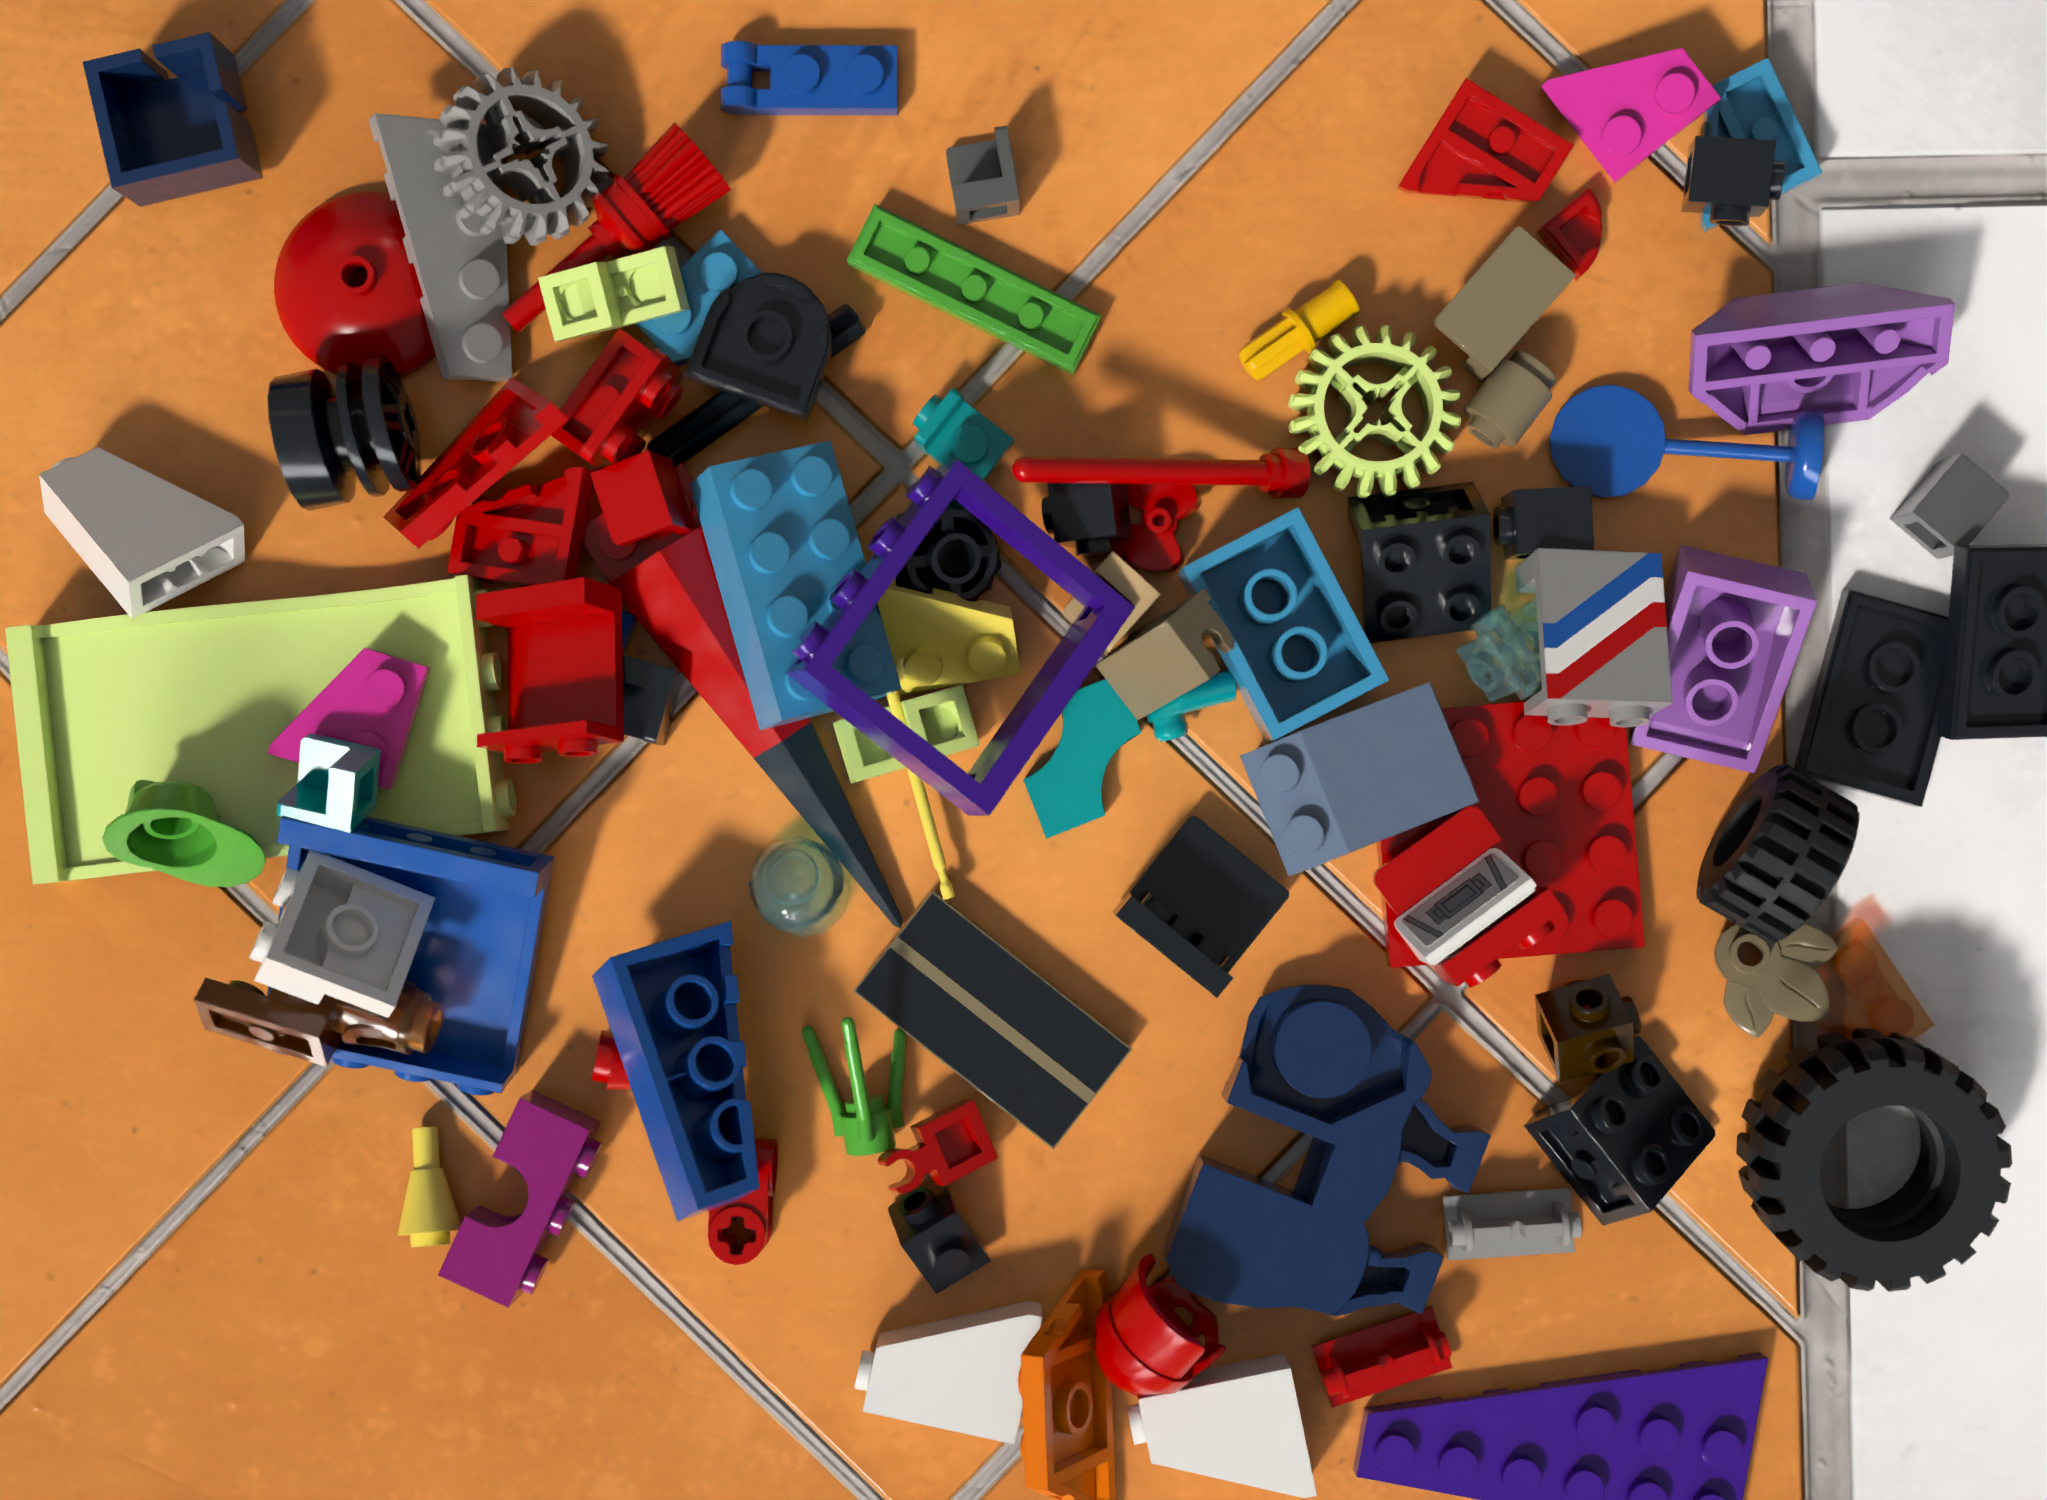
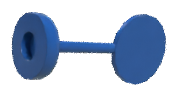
M1616 385L1590 387L1570 398L1556 415L1549 438L1551 458L1564 481L1572 487L1591 486L1592 496L1598 498L1625 496L1644 486L1659 468L1663 454L1785 462V488L1788 495L1799 500H1813L1817 491L1822 466L1824 416L1823 412L1817 411L1798 413L1792 421L1787 446L1665 438L1664 423L1653 404L1635 390Z

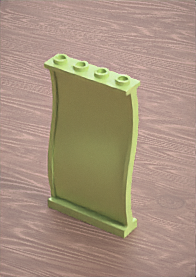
M459 575L453 579L363 591L145 612L133 619L128 614L41 626L24 625L5 628L33 885L157 871L117 859L106 850L102 840L106 826L118 816L125 814L130 789L137 780L142 779L153 782L181 781L200 786L213 798L221 821L251 834L263 847L265 858L288 856L289 845L277 843L281 816L277 815V802L298 784L299 763L268 754L270 744L364 648H371L431 667L394 788L387 790L378 787L376 808L367 817L456 836L510 830L508 817L516 815L517 802L512 780L504 779L501 754L504 753L477 747V734L508 730L504 715L497 716L494 690L502 689L503 678L497 652H490L487 627H494V625L476 620V594L491 592L490 589H483L482 580L470 575Z

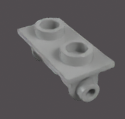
M1569 1187L1443 1196L1448 1261L1575 1252L1574 1238H1581L1582 1235L1580 1215L1578 1212H1572L1571 1188Z

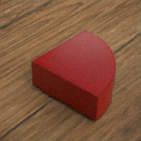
M1590 187L1536 232L1554 255L1576 274L1575 280H1578L1595 261L1602 236V211Z

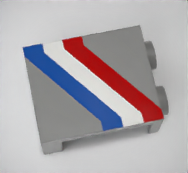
M1537 548L1515 568L1517 592L1536 593L1542 690L1524 702V715L1547 716L1548 723L1552 725H1575L1586 722L1588 717L1609 718L1610 725L1614 727H1636L1649 723V717L1673 703L1661 553Z

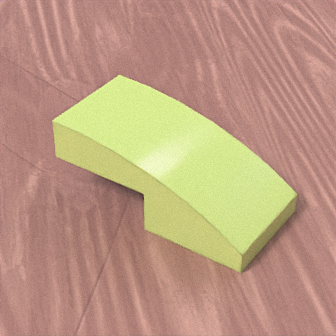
M663 246L608 262H593L538 278L554 341L586 336L690 310L674 246Z
M963 685L901 702L907 726L943 755L948 756L980 746ZM890 706L885 707L891 713ZM845 719L833 723L850 784L906 768Z

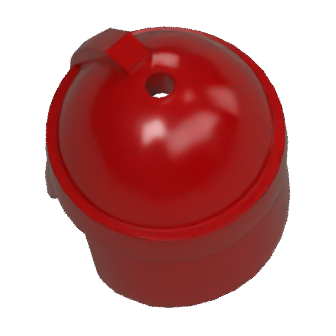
M1151 1253L1139 1260L1121 1286L1106 1299L1096 1316L1095 1354L1101 1371L1114 1386L1138 1396L1172 1394L1179 1391L1227 1350L1225 1345L1219 1344L1217 1316L1195 1299L1190 1291L1180 1287L1174 1277L1165 1278L1148 1289L1146 1278L1156 1264V1260ZM1184 1307L1192 1313L1194 1320L1190 1327L1174 1311L1175 1308ZM1202 1334L1205 1337L1204 1347L1202 1343L1197 1339Z

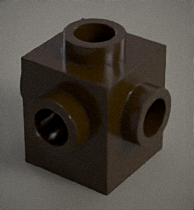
M1610 974L1589 980H1576L1563 987L1535 994L1538 1035L1560 1082L1591 1073L1610 1072L1620 1065L1634 1062L1633 1035L1641 1032L1639 1014L1630 996H1620Z

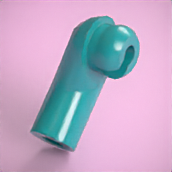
M1227 670L1217 672L1211 679L1148 714V723L1153 722L1155 738L1160 742L1186 736L1189 728L1183 714L1234 701L1236 698V684L1233 676Z

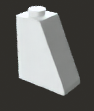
M99 447L77 457L65 458L53 465L51 469L39 474L44 513L132 619L245 562L244 524L236 515Z
M1025 1301L880 1333L875 1352L863 1350L854 1389L867 1391L862 1412L1015 1445L1023 1408L1022 1396L1018 1389L1021 1353L1040 1328L1042 1303Z
M1284 1353L1207 1368L1198 1373L1190 1383L1175 1393L1138 1396V1404L1127 1406L1134 1445L1147 1442L1152 1464L1300 1498L1317 1496L1291 1367Z

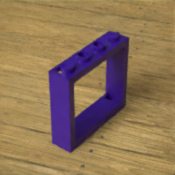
M955 460L936 470L929 466L921 478L909 487L906 497L912 503L898 521L894 517L889 518L875 533L868 544V548L874 552L873 556L861 572H858L855 568L852 569L836 586L830 596V600L836 604L835 608L822 625L814 621L799 637L801 641L792 652L798 658L786 674L968 816H990L1135 607L959 460ZM952 499L960 503L1084 606V609L968 773L831 666Z

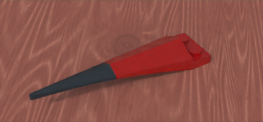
M681 463L674 467L694 526L693 531L680 535L663 530L625 546H620L612 542L604 515L601 513L585 524L582 543L609 583L608 585L621 589L624 605L893 926L901 928L902 917L810 718L759 730L690 488V483L695 479L686 465Z

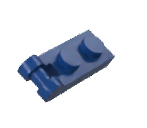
M730 41L721 44V67L727 69V86L721 88L720 110L722 112L733 115H898L897 45H756L745 41ZM752 71H770V89L753 88Z

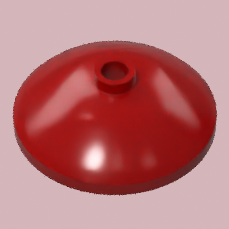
M376 191L354 192L335 197L317 206L294 227L284 242L278 257L274 276V295L281 323L289 338L307 358L337 375V368L342 363L352 361L362 370L363 363L367 358L385 355L392 361L400 377H403L422 368L436 357L420 302L423 294L414 263L409 264L402 240L406 235L396 201H391L389 193ZM360 267L366 268L367 279L365 283L359 287H351L349 284L351 272Z

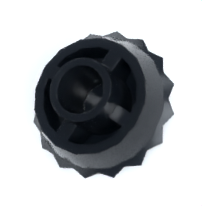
M952 499L895 577L896 586L931 594L932 589L936 588L956 593L964 600L975 602L981 594L992 588L994 576L1002 567L1000 553L1003 541L960 503ZM904 512L896 515L895 519L898 521Z

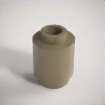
M1515 351L1509 360L1502 359L1464 408L1466 416L1471 420L1466 426L1468 431L1480 442L1493 449H1497L1501 443L1515 447L1551 400L1552 393L1550 389L1557 381L1553 372L1538 359L1523 351Z

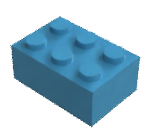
M1299 507L1184 566L1178 573L1189 597L1203 588L1211 597L1208 601L1230 630L1234 640V649L1227 653L1221 652L1218 648L1217 650L1228 671L1233 676L1235 684L1265 742L1274 741L1389 681Z

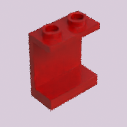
M587 577L476 594V620L507 628L508 730L477 734V747L504 753V762L532 764L544 761L543 752L558 750V755L588 757L598 754V745L624 742L621 589Z

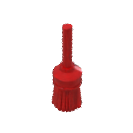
M673 123L625 178L618 173L613 178L614 182L601 194L597 192L592 196L597 220L588 227L592 234L546 275L593 262H601L609 254L615 259L623 251L637 254L652 250L663 239L667 241L672 237V234L669 232L670 230L731 189L693 140L676 123ZM539 281L501 313L518 333L546 310Z

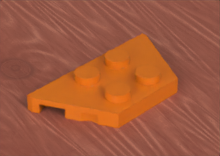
M1087 1268L1081 1270L1021 1353L1018 1389L1022 1396L1023 1434L1020 1443V1453L1025 1463V1487L1053 1500H1116L1112 1383L1101 1371L1095 1354L1096 1316L1103 1303L1109 1297L1108 1270Z

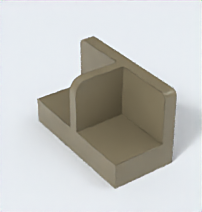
M1516 227L1435 318L1434 325L1469 356L1461 367L1480 382L1493 371L1574 279L1576 274L1525 229Z

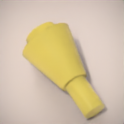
M438 1127L412 1129L414 1170L410 1172L397 1236L410 1235L411 1248L450 1244V1231H458L461 1222L444 1169L440 1168Z

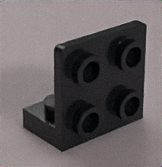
M1473 482L1396 491V494L1387 498L1383 497L1382 493L1371 494L1367 498H1359L1358 496L1348 497V520L1360 546L1363 631L1370 643L1486 629L1491 625V515Z
M1190 816L1113 910V913L1218 998L1233 979L1228 972L1289 898V891L1196 816Z
M1640 1036L1634 1037V1062L1620 1065L1610 1072L1597 1073L1576 1097L1538 1110L1524 1125L1602 1226L1651 1212L1716 1134L1711 1124Z

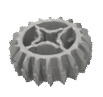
M513 67L501 70L497 74L496 79L489 72L480 74L473 81V88L464 85L453 95L456 106L447 105L439 116V120L446 129H440L433 137L432 144L446 152V154L440 156L434 162V170L444 174H452L453 180L443 187V196L454 197L461 194L466 203L459 209V218L467 219L477 212L483 217L480 223V235H489L500 225L505 244L516 243L521 239L522 234L525 235L530 246L540 245L544 242L547 233L556 240L566 236L570 232V225L578 227L589 218V212L586 207H594L592 196L597 192L602 193L596 187V184L606 180L610 171L594 161L606 154L608 144L591 140L590 134L598 128L600 119L588 118L584 121L577 112L583 106L584 97H574L569 102L565 101L561 97L563 80H553L546 88H542L538 69L534 71L529 70L522 77L521 81ZM525 116L535 120L546 130L531 125ZM484 118L490 129L486 136L492 151L491 158L481 164L477 149V134L481 120ZM537 150L541 151L530 161L522 160L519 162L516 159L507 164H502L512 154L520 155L525 153V155H528ZM557 152H561L564 164V180L559 194L553 185L557 178L552 167V158ZM496 184L506 185L514 190L521 201L505 194Z

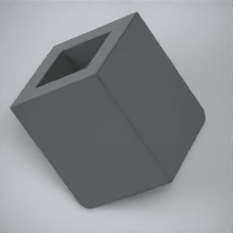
M1007 125L994 127L995 140L950 147L946 151L958 225L1020 215V198Z
M1960 453L1936 463L1891 516L1890 520L1936 559L1953 556L1955 545H1969L2007 501L2009 492L1965 454Z

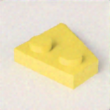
M895 579L879 599L878 605L902 688L898 690L899 695L1021 674L1013 619L1009 606L984 600L967 601L956 593L936 588L932 589L931 594L896 586Z

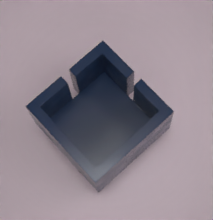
M210 32L152 45L155 58L177 76V78L169 79L167 71L140 48L83 62L111 187L138 206L151 205L263 178L251 123L240 114V112L248 110L235 55Z

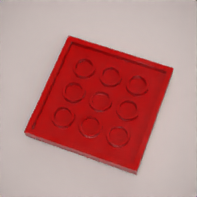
M1525 701L1442 708L1480 799V802L1470 806L1478 807L1484 813L1527 875L1532 878L1537 886L1550 888L1565 909L1551 919L1555 928L1545 938L1526 949H1522L1519 944H1516L1497 959L1645 947L1626 727H1614L1610 725L1609 718L1588 717L1586 722L1575 725H1552L1548 723L1547 716L1524 715ZM1457 811L1377 842L1379 867ZM1381 895L1387 966L1396 968L1429 965L1417 958L1394 925L1398 917Z

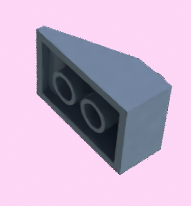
M1431 682L1306 728L1240 756L1288 876L1307 871L1480 802Z

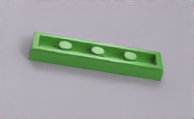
M874 204L847 258L848 266L1073 376L1102 315Z

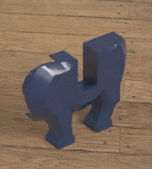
M1305 984L1276 990L1259 997L1249 1014L1239 1056L1221 1095L1226 1103L1313 1136L1293 1190L1198 1154L1188 1185L1171 1224L1163 1250L1165 1261L1180 1287L1193 1294L1220 1303L1254 1308L1299 1307L1327 1313L1332 1316L1346 1315L1363 1307L1399 1303L1422 1314L1444 1256L1436 1247L1424 1242L1399 1251L1382 1252L1379 1248L1369 1245V1235L1364 1222L1389 1192L1397 1164L1400 1162L1409 1163L1417 1167L1431 1179L1445 1178L1454 1188L1469 1193L1491 1135L1480 1128L1469 1125L1450 1129L1437 1118L1431 1107L1421 1100L1431 1083L1432 1070L1417 1044L1411 1038L1405 1037L1392 1029L1372 1006L1350 989L1331 985Z

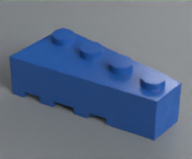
M731 921L612 956L592 975L677 1222L734 1202L760 1188L751 1103L746 1101L743 1068L747 1066L744 1041H740L736 1004L740 999L737 975H733L730 946L734 943Z

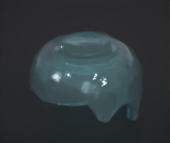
M803 836L775 841L756 857L750 871L751 879L748 882L750 896L758 914L771 927L779 932L802 939L827 932L843 917L850 894V882L840 861L825 844Z

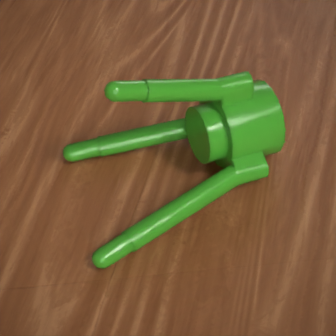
M845 1017L842 1020L844 1046L853 1098L845 1101V1111L814 1029L810 1025L804 1026L802 1028V1035L832 1115L834 1135L844 1137L846 1154L863 1156L895 1148L894 1129L904 1126L901 1102L907 1034L900 1028H897L894 1032L887 1105H884L882 1095L867 1094L855 1022L851 1017Z

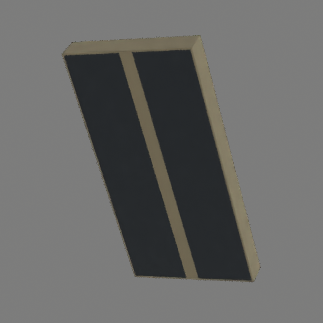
M935 891L930 893L854 990L857 995L1052 1149L1057 1146L1132 1050L1130 1045L949 902L943 900Z

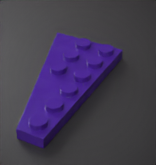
M1761 1352L1738 1355L1739 1359L1711 1363L1700 1360L1680 1363V1367L1641 1372L1639 1369L1543 1382L1540 1383L1541 1386L1510 1391L1507 1388L1482 1391L1483 1394L1453 1399L1442 1400L1441 1397L1364 1407L1353 1471L1356 1477L1477 1500H1743L1768 1358Z

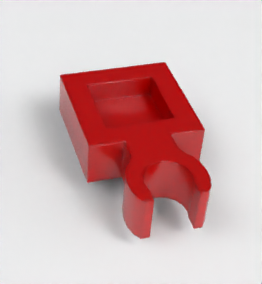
M963 1099L910 1126L917 1141L916 1145L909 1149H889L882 1153L877 1161L882 1166H889L900 1159L906 1163L907 1172L905 1177L900 1182L888 1186L890 1191L903 1194L917 1188L924 1176L929 1172L934 1184L944 1187L998 1159V1156L974 1100Z

